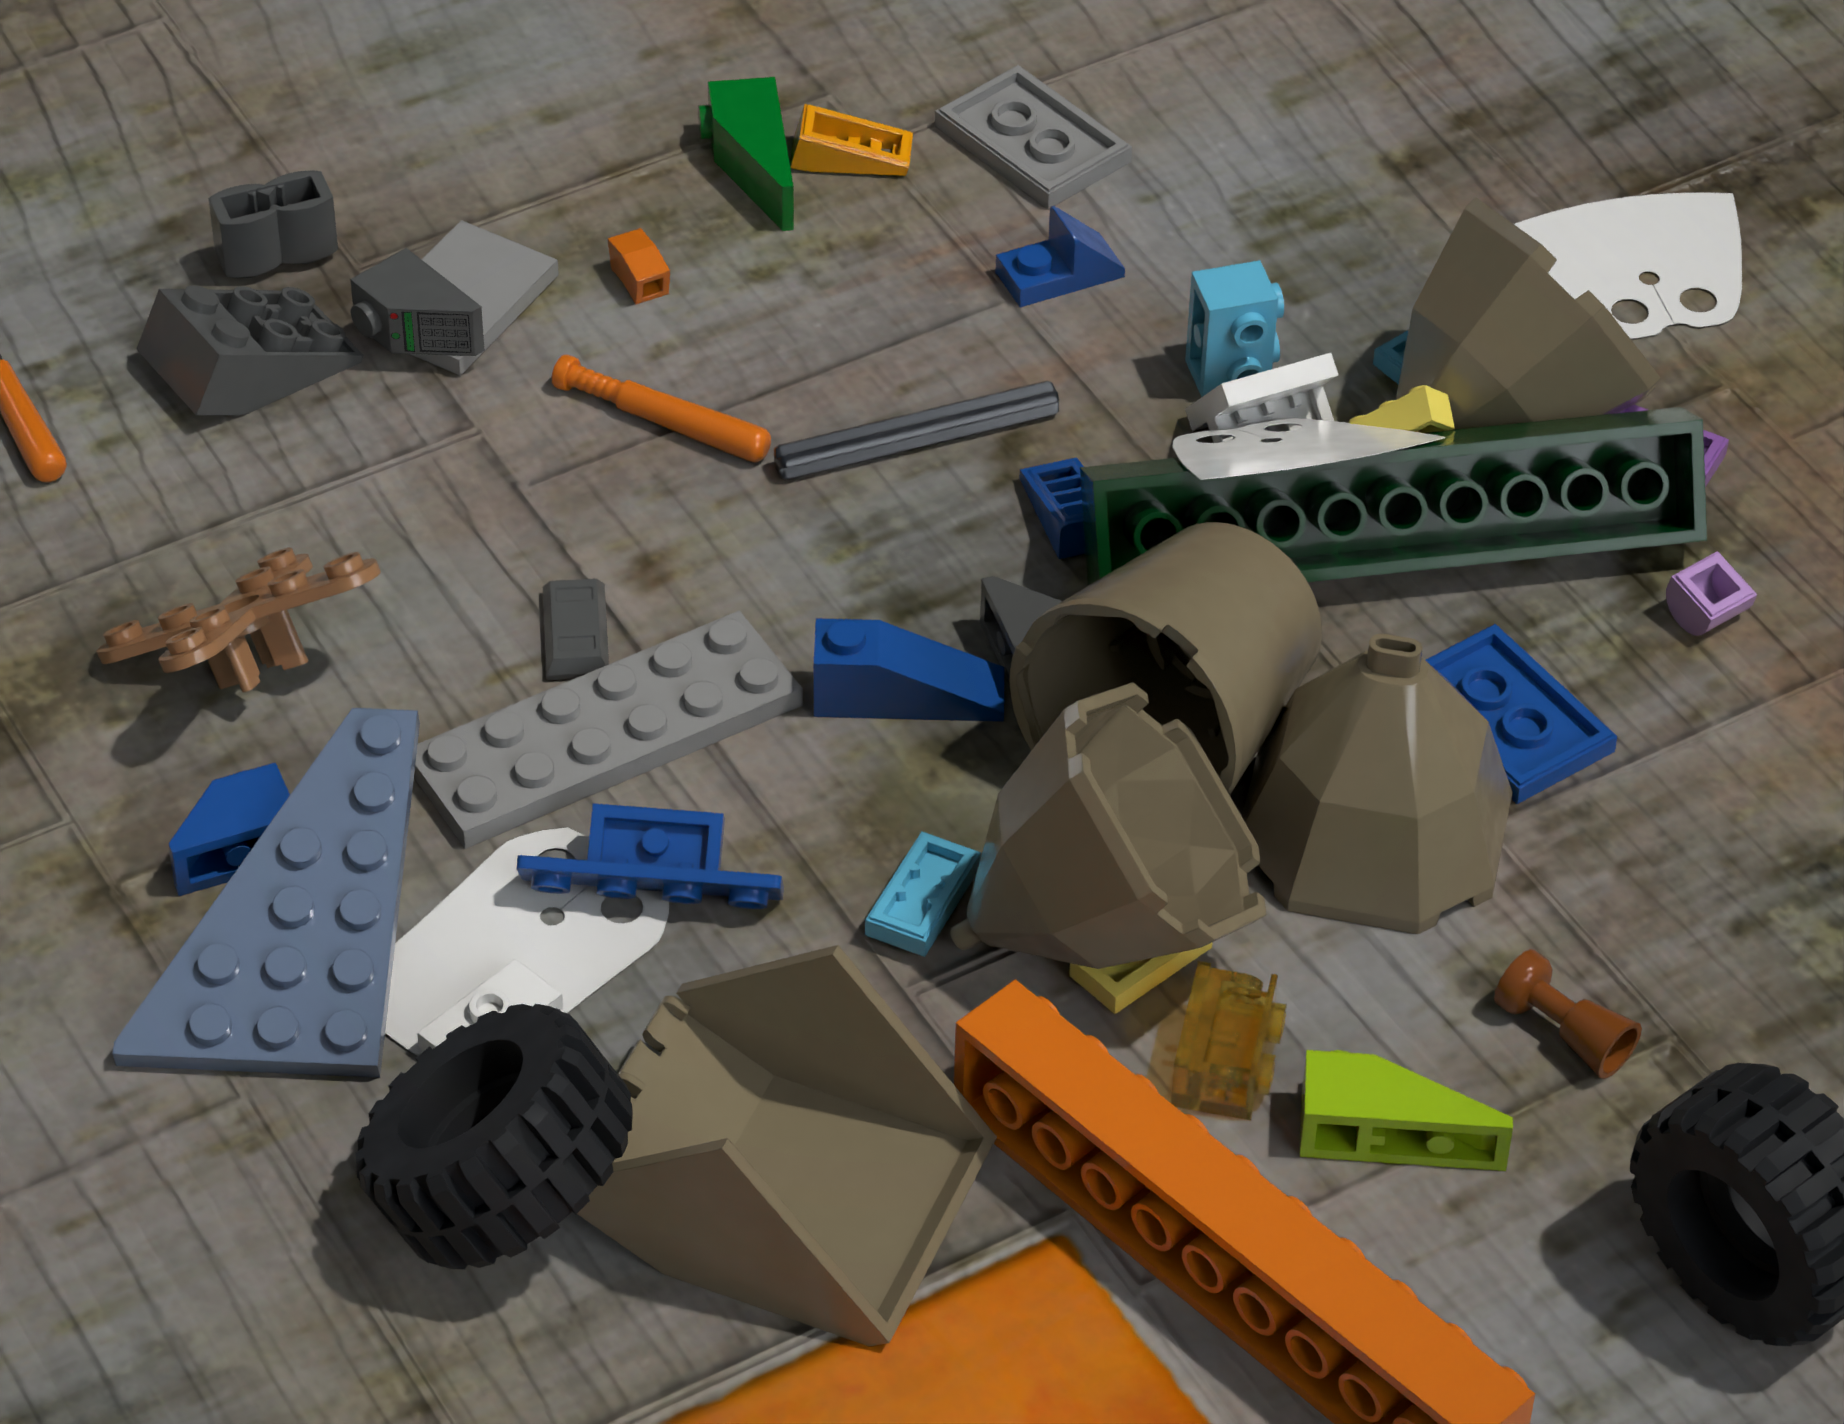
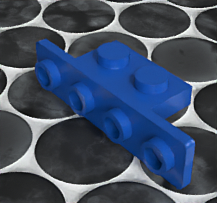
M593 803L587 860L518 855L516 869L521 879L531 881V889L544 893H569L571 884L597 886L596 893L600 896L631 899L636 897L637 889L663 891V900L682 904L701 903L702 894L728 896L729 905L747 909L767 908L768 900H783L784 884L780 875L720 871L725 824L724 813Z

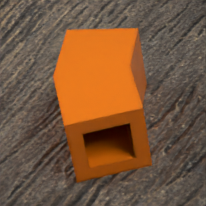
M641 228L608 238L611 269L623 282L635 305L669 294L670 269L656 245Z

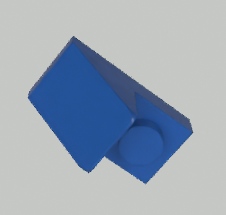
M1055 206L1050 207L1048 240L996 254L995 272L1019 307L1125 277L1124 266L1102 235Z

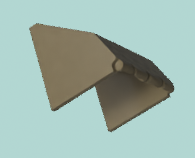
M839 945L681 984L676 993L681 999L675 996H665L642 1033L645 1042L659 1051L660 1054L657 1055L651 1051L640 1039L618 1073L631 1093L633 1121L632 1130L628 1132V1145L623 1156L616 1158L612 1163L614 1172L603 1186H597L588 1196L590 1201L577 1214L664 1275L866 1346L890 1343L997 1136Z

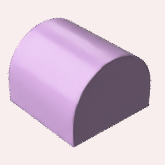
M1718 551L1671 576L1666 588L1667 604L1672 616L1686 632L1696 636L1702 635L1748 610L1757 597L1755 591Z

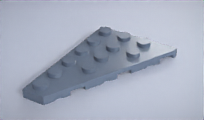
M352 708L114 1041L112 1055L116 1066L380 1078L420 728L418 710Z

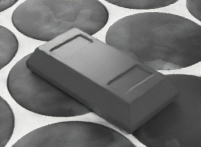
M598 579L556 580L543 586L547 680L575 679L609 665L605 584Z

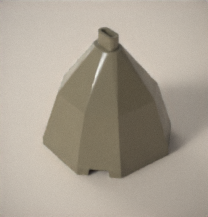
M1475 198L1463 210L1413 306L1396 400L1409 394L1410 389L1421 385H1427L1435 390L1446 393L1449 397L1455 427L1453 430L1616 414L1644 400L1655 389V384L1661 377L1604 304L1589 290L1574 299L1548 274L1557 259L1541 243L1481 200Z
M1376 634L1370 638L1368 650L1295 689L1279 719L1257 752L1242 818L1259 846L1260 864L1258 866L1274 883V897L1287 911L1420 934L1437 925L1441 912L1463 901L1468 900L1475 907L1493 898L1511 805L1512 790L1489 722L1447 678L1422 658L1421 643L1412 638L1390 634Z
M1133 682L1078 700L1065 708L998 793L967 906L968 918L953 926L950 930L955 945L961 950H967L984 942L994 947L1101 969L1198 949L1266 916L1265 898L1258 892L1249 894L1247 873L1260 864L1259 846L1193 731L1179 719L1161 725L1142 710L1149 703L1148 694Z

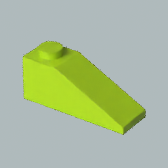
M1306 1050L1301 1092L1300 1157L1506 1171L1513 1132V1117L1375 1054L1349 1053L1342 1050Z

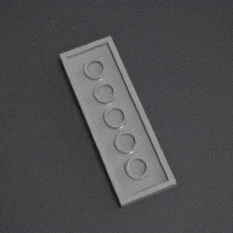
M739 610L418 743L414 779L466 849L803 706V688Z

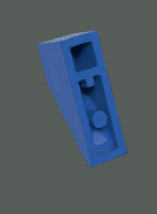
M816 618L813 664L814 717L1004 722L1005 667L881 620Z

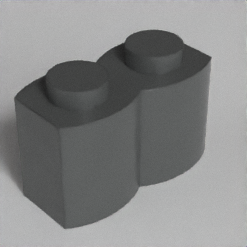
M321 171L293 172L279 176L265 185L246 184L234 186L208 198L214 249L226 277H256L278 267L282 263L309 264L325 258L338 250L333 195Z

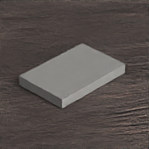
M1019 65L935 111V127L1046 209H1050L1051 206L1061 203L1131 162L1132 158L1131 145Z
M463 220L422 258L425 263L482 306L485 350L559 275L557 259ZM482 353L476 356L411 355L461 376Z

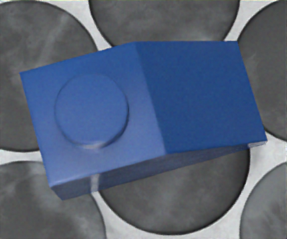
M276 762L218 778L210 783L168 843L174 886L178 896L224 884L231 879L290 796Z

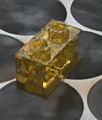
M1198 961L1174 1062L1171 1104L1183 1109L1252 1120L1257 1094L1269 1096L1271 1092L1276 1055L1266 1054L1268 1042L1281 1044L1285 1026L1287 1004L1275 1002L1278 975L1271 974L1268 992H1263V982L1252 975L1211 968V963Z

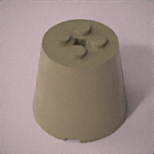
M1207 522L1187 527L1050 608L1032 623L1023 641L1015 648L1010 668L1011 700L1021 732L1032 751L1065 708L1078 700L1133 682L1148 694L1149 703L1142 710L1161 725L1179 719L1193 731L1230 795L1279 719L1293 692L1300 686L1316 661L1322 640V622L1318 604L1311 587L1298 567L1277 546L1259 534L1240 526L1219 522Z

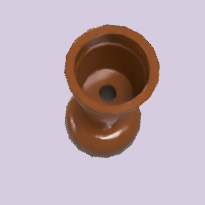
M1533 949L1523 952L1510 964L1499 980L1494 995L1495 1003L1511 1014H1522L1536 1007L1560 1024V1037L1599 1078L1606 1079L1615 1074L1636 1048L1641 1036V1024L1587 999L1575 1003L1550 985L1553 970L1550 961L1545 956Z

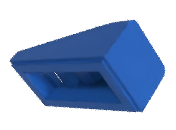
M1077 457L1020 469L1019 479L1058 559L1086 554L1080 467L1084 466Z

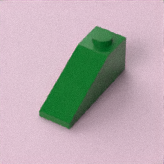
M775 77L708 81V105H698L700 139H711L714 162L782 231L794 230V186Z

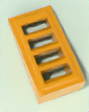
M804 104L793 139L790 168L810 172L906 176L910 164L913 133L810 104ZM881 149H892V150H891V153H890V152L882 151Z

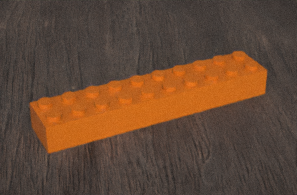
M1015 979L956 1022L954 1085L997 1136L994 1144L1332 1423L1530 1424L1535 1393L1528 1388L1523 1378L1517 1372L1496 1363L1473 1344L1463 1329L1453 1323H1446L1418 1300L1416 1294L1409 1286L1399 1280H1392L1365 1258L1355 1243L1347 1238L1338 1237L1313 1217L1308 1207L1301 1200L1284 1194L1264 1178L1248 1158L1243 1155H1235L1210 1135L1205 1125L1198 1118L1181 1112L1159 1094L1149 1079L1143 1075L1131 1072L1109 1054L1100 1040L1092 1035H1085L1062 1017L1057 1008L1047 998L1036 996Z

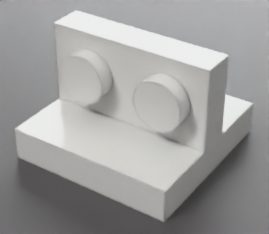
M1327 353L1222 383L1187 407L1185 411L1192 432L1209 427V430L1235 429L1250 423L1286 418L1334 421L1323 385L1339 375L1332 354ZM1280 424L1265 427L1264 430L1274 432L1292 431L1300 429L1302 426ZM1212 436L1214 443L1235 439L1232 436ZM1264 439V440H1261V442H1278V441H1281V439Z

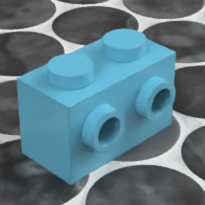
M1260 260L1192 272L1185 361L1201 397L1222 383L1271 370L1273 363L1278 362L1280 359V344L1276 333L1277 318H1282L1284 315L1283 294L1277 282H1270Z

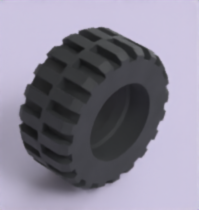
M536 1003L533 1007L526 1004L509 1006L504 1013L491 1011L481 1015L476 1023L468 1027L461 1025L446 1035L447 1039L433 1049L428 1047L416 1057L417 1063L406 1073L400 1072L390 1083L389 1093L383 1100H377L369 1112L370 1123L368 1126L361 1128L357 1140L358 1151L355 1152L357 1178L360 1180V1187L416 1255L427 1263L450 1269L465 1270L468 1265L481 1268L494 1264L496 1258L502 1255L511 1258L527 1250V1244L538 1237L547 1238L560 1228L558 1224L572 1212L577 1214L590 1201L588 1196L597 1186H603L614 1172L612 1165L614 1160L623 1156L628 1145V1132L632 1130L633 1109L631 1093L627 1085L578 1022L570 1014L561 1012L560 1009Z
M1735 1063L1714 1071L1652 1115L1651 1119L1643 1124L1638 1132L1630 1160V1172L1635 1175L1631 1185L1634 1203L1641 1205L1643 1214L1640 1221L1647 1236H1653L1660 1249L1657 1254L1667 1270L1672 1267L1682 1280L1680 1286L1693 1300L1699 1298L1708 1307L1707 1313L1721 1324L1731 1323L1736 1327L1737 1334L1750 1340H1763L1764 1344L1774 1346L1805 1345L1815 1341L1844 1319V1118L1837 1112L1839 1106L1824 1093L1815 1094L1809 1089V1082L1795 1074L1781 1075L1779 1067L1771 1065Z

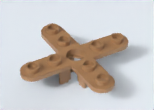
M291 547L280 549L260 558L257 561L259 569L237 578L235 582L238 588L220 604L196 611L193 603L184 604L161 614L158 617L159 623L143 628L139 620L123 623L103 634L106 643L100 646L96 652L102 664H110L167 647L168 650L158 658L163 672L179 671L208 660L220 689L239 684L242 692H247L255 688L261 681L258 677L260 671L244 635L250 633L262 664H266L267 668L282 665L283 669L287 670L308 662V658L288 613V609L359 587L377 577L381 570L376 559L362 560L359 552H353L323 566L325 572L306 577L305 574L313 568L309 555H295Z

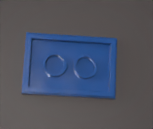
M1496 624L1425 660L1447 678L1489 722L1512 790L1511 799L1516 804L1615 752L1618 736Z

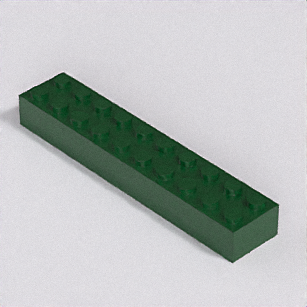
M1682 407L1427 432L1426 434L1444 436L1446 438L1404 449L1334 463L1200 480L1193 475L1178 458L1080 467L1088 586L1187 527L1207 522L1228 523L1259 534L1284 552L1298 567L1307 582L1707 541L1703 419Z

